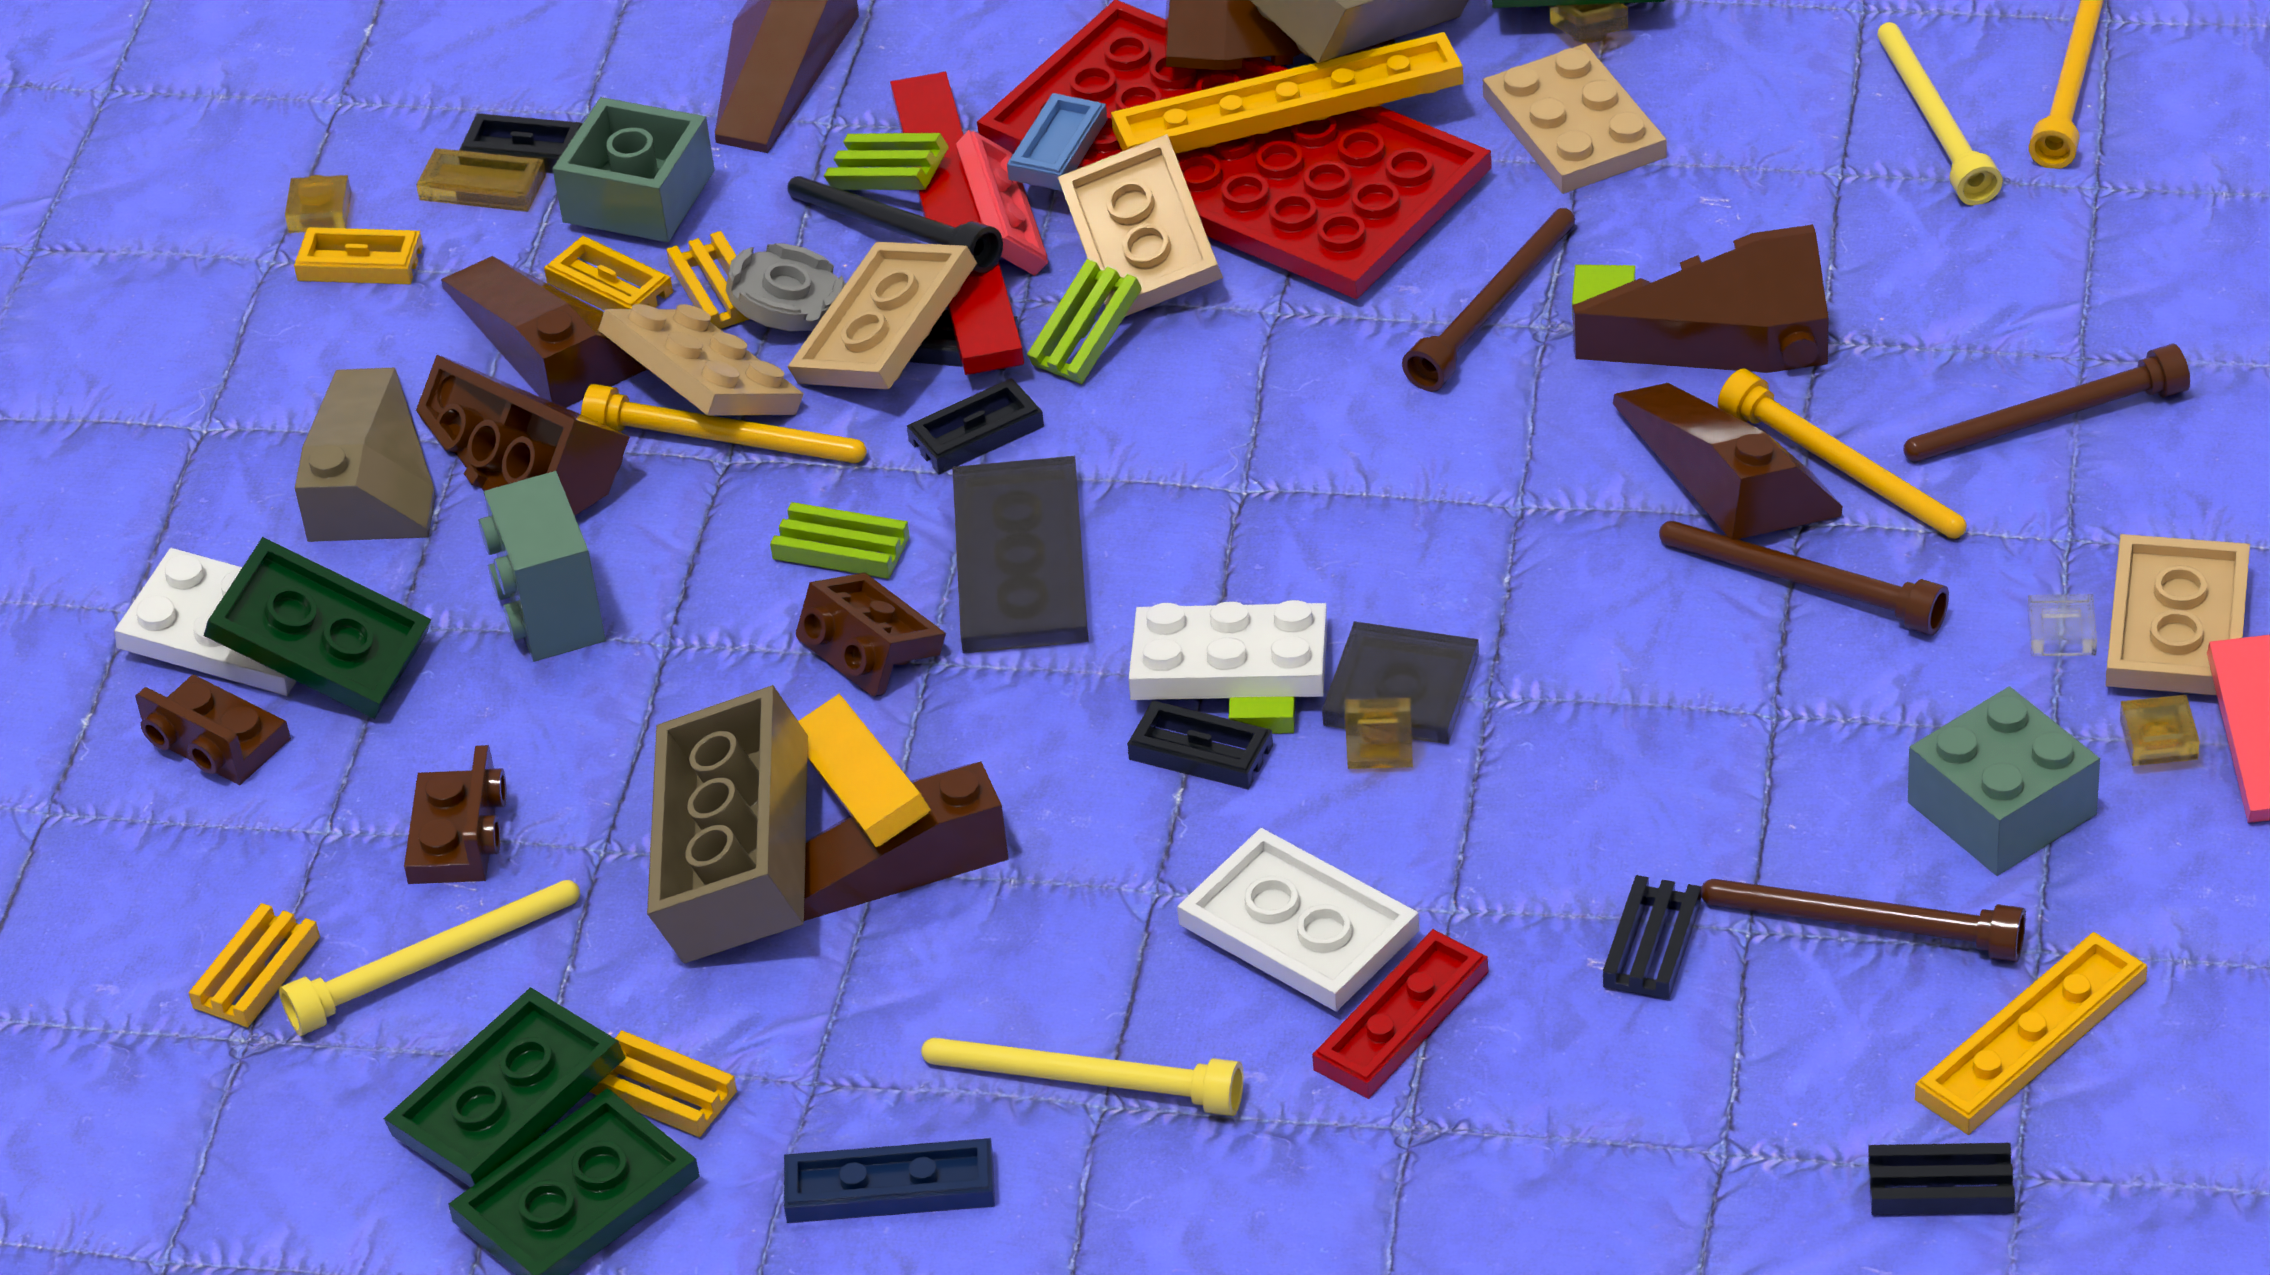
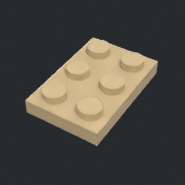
M1586 43L1564 49L1559 53L1521 66L1512 67L1504 72L1482 79L1483 97L1562 194L1667 157V139Z
M1168 134L1058 177L1087 258L1097 262L1102 270H1105L1107 266L1116 269L1120 277L1124 278L1126 274L1137 277L1142 287V290L1125 316L1223 278ZM1111 290L1108 294L1107 298L1104 301L1105 307L1108 305L1115 291Z
M875 242L787 366L797 383L889 390L901 376L907 363L923 340L930 334L932 327L953 297L958 294L962 284L977 264L969 248L963 245Z
M634 304L632 309H605L598 331L707 416L797 414L804 393L783 378L784 372L779 367L759 360L746 350L748 345L744 340L735 335L724 333L710 322L711 316L706 311L687 304H680L676 309H657L645 304Z
M2120 534L2105 686L2217 695L2207 657L2208 645L2210 641L2243 638L2250 544Z

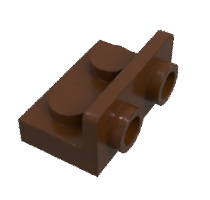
M866 573L809 582L796 630V637L800 642L871 696L885 694L894 664L904 665L912 660L940 655L946 636L943 630Z
M194 674L168 697L148 687H144L135 695L142 720V732L154 746L161 750L170 749L193 761L202 771L208 774L216 773L238 785H241L291 739L287 721Z
M489 745L475 746L471 771L421 772L417 774L404 862L408 884L486 881L489 854H498L500 850V824L498 816L495 815V808L505 807L507 795L504 769H494Z

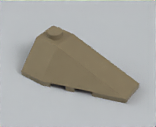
M395 367L341 369L335 371L303 444L295 483V492L307 542L429 537L436 495Z

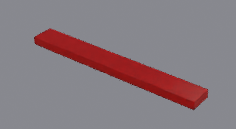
M946 71L890 81L892 98L901 133H940L949 146L926 190H917L923 217L953 227L970 221L982 223L956 143L964 134ZM999 262L992 270L986 273L971 271L958 294L953 297L947 306L964 374L970 375L1024 364L1023 349Z

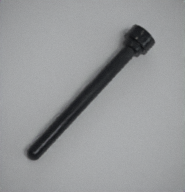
M802 176L793 177L788 182V193L797 200L929 244L967 246L977 262L972 271L978 273L989 272L997 265L1002 255V235L994 227L976 221H970L953 227Z

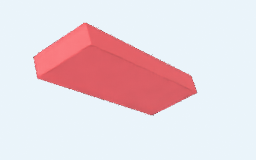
M968 130L959 139L956 146L981 222L998 229L1003 239L1002 258L1036 276L1048 263V259L1023 184L1008 179L1007 163L1013 154L977 132Z
M2270 635L2210 641L2207 657L2247 822L2269 821Z

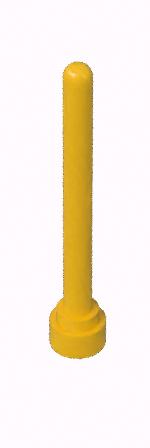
M2080 0L2050 114L2036 123L2029 142V153L2032 159L2043 167L2063 168L2068 166L2075 158L2080 136L2072 120L2104 0Z
M1742 368L1734 372L1723 385L1718 397L1719 409L1745 422L1749 421L1752 424H1757L1760 421L1943 535L1956 539L1965 533L1967 524L1961 515L1774 401V394L1769 390L1767 381L1756 374Z
M591 384L587 388L581 408V415L617 431H622L625 426L848 463H859L867 454L865 444L858 439L629 402L627 395H621L616 387Z

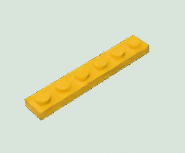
M1445 32L1329 59L1320 63L1300 66L1111 112L1112 128L1122 151L1168 134L1174 152L1177 154L1193 149L1212 147L1218 143L1255 134H1265L1276 129L1313 120H1323L1329 116L1362 108L1377 107L1387 102L1420 94L1434 93L1441 89L1464 84L1463 65Z

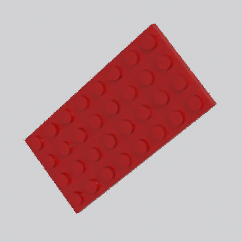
M1114 0L977 121L978 134L1014 154L1052 93L1106 104L1107 121L1077 167L1079 169L1122 152L1113 132L1111 112L1288 69L1280 65L1274 66L1272 62L1260 57L1243 58L1242 69L1234 70L1166 67L1165 19L1119 0ZM1382 106L1362 108L1329 116L1323 120H1313L1276 129L1265 134H1255L1218 143L1212 147L1198 148L1176 154L1208 237L1356 300L1492 169L1491 150Z

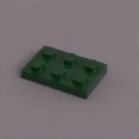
M262 537L208 619L203 636L375 719L427 635L432 619Z
M530 987L383 1119L394 1138L472 1187L538 1139L624 1061L626 1057L617 1039Z
M607 1088L448 1205L452 1222L515 1275H568L699 1178L700 1175L697 1160L694 1156Z

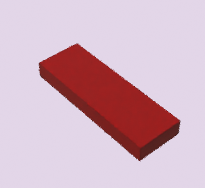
M1432 929L1312 1054L1313 1070L1369 1099L1488 974V957Z

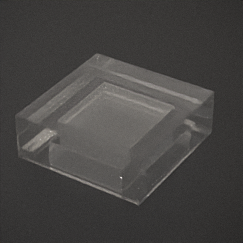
M2093 594L2028 595L2027 614L2031 656L2096 655L2097 632Z

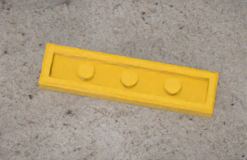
M840 693L798 721L808 735L807 760L875 847L881 846L931 811L921 793Z
M2093 931L1916 1082L1915 1100L1969 1135L2142 986L2147 979V965Z

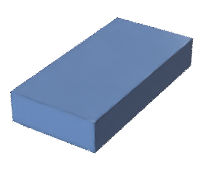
M1052 93L1008 161V179L1063 191L1058 177L1076 170L1107 121L1106 104Z

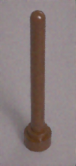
M1567 208L1557 209L1439 336L1421 338L1413 345L1402 359L1403 371L1411 383L1418 388L1432 392L1439 390L1455 373L1457 352L1574 226L1575 216L1571 210Z
M2176 344L2165 345L2149 350L2146 358L2138 361V367L1911 437L1905 442L1903 452L1907 459L1917 462L2145 391L2148 395L2158 393L2160 397L2165 398L2189 390L2190 373L2181 349Z
M1667 521L1659 529L1660 540L1668 546L1895 611L1896 618L1903 620L1905 627L1928 635L1936 634L1947 612L1949 590L1947 586L1919 579L1915 584L1906 582L1901 587L1742 540H1731L1728 536L1676 521Z
M1709 879L1701 886V898L1709 905L1976 942V948L1988 951L1989 958L2018 962L2024 941L2026 911L2022 907L1996 904L1994 910L1982 909L1980 915L1721 879Z

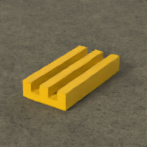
M309 227L306 230L294 264L297 281L411 284L413 279L412 269H416L418 264L417 254H421L423 249L421 233L416 230Z
M721 231L710 234L711 243L703 245L699 238L688 241L689 251L683 253L677 245L667 248L669 266L693 305L706 311L711 316L710 322L719 329H723L749 320L731 304L725 291L727 282L713 261L717 259L727 276L729 275L731 261L736 257V254ZM699 265L727 312L718 313L691 267Z
M581 236L544 267L548 284L604 311L605 309H632L634 304L657 307V295L666 299L673 293L670 276L586 236ZM578 258H581V259H583V260H585V261H587V262H589V263H591V264L597 266V268H595V267H593V266H591V265H589V264H587V263H585V262L579 260ZM617 276L620 277V278H623V279H625V280H627V281H629V282H631V283H633V284H635V285H637V286H639V287H641V288L639 289V288H637V287H635V286H633V285H631V284H629V283H627V282H625V281H623V280H620V279L617 278Z
M261 903L188 992L192 1008L248 1028L320 938L316 921L305 918L301 924H298L293 913L283 910L277 917L274 915L272 906ZM284 938L288 939L266 966V960ZM248 983L252 984L236 1005H233V1001Z
M621 1030L615 1039L618 1040L626 1059L589 1091L598 1095L609 1088L637 1112L700 1138L736 1094L737 1088L734 1075ZM621 1074L648 1085L650 1090L621 1079L617 1075ZM675 1096L702 1108L699 1111L672 1099Z

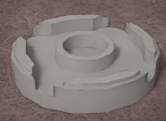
M775 243L768 244L766 252L753 253L754 247L742 250L731 261L725 290L731 304L745 317L766 327L786 331L814 330L846 284L842 275L838 278L833 274L834 265L824 256L804 247Z

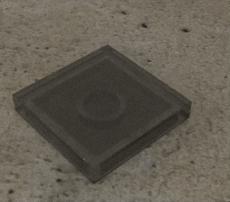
M1354 621L1322 708L1323 726L1449 744L1479 657V640Z

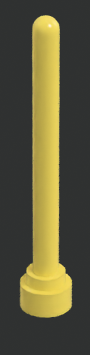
M1892 22L1882 24L1877 32L1878 39L1950 158L1952 166L1949 179L1959 199L1963 203L1972 206L1989 202L1999 193L2003 184L2002 175L1994 161L1988 155L1972 150L1899 27Z
M563 880L327 982H324L320 977L310 981L304 976L279 987V995L284 1011L299 1036H303L326 1026V1018L336 1014V1006L569 907L578 901L580 889L575 882Z
M930 1038L923 1043L921 1048L923 1059L932 1065L1191 1097L1194 1105H1202L1205 1113L1235 1116L1239 1109L1243 1092V1066L1240 1061L1212 1058L1208 1064L1198 1063L1193 1070L943 1038Z

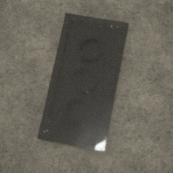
M1075 456L952 467L962 652L974 653L1089 642Z

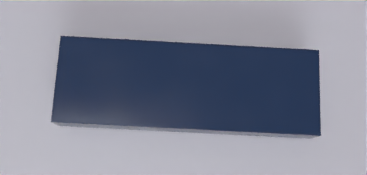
M991 1138L784 1155V1210L787 1223L995 1207Z

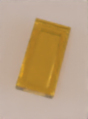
M435 148L416 186L419 200L528 212L546 177L544 161L541 159Z

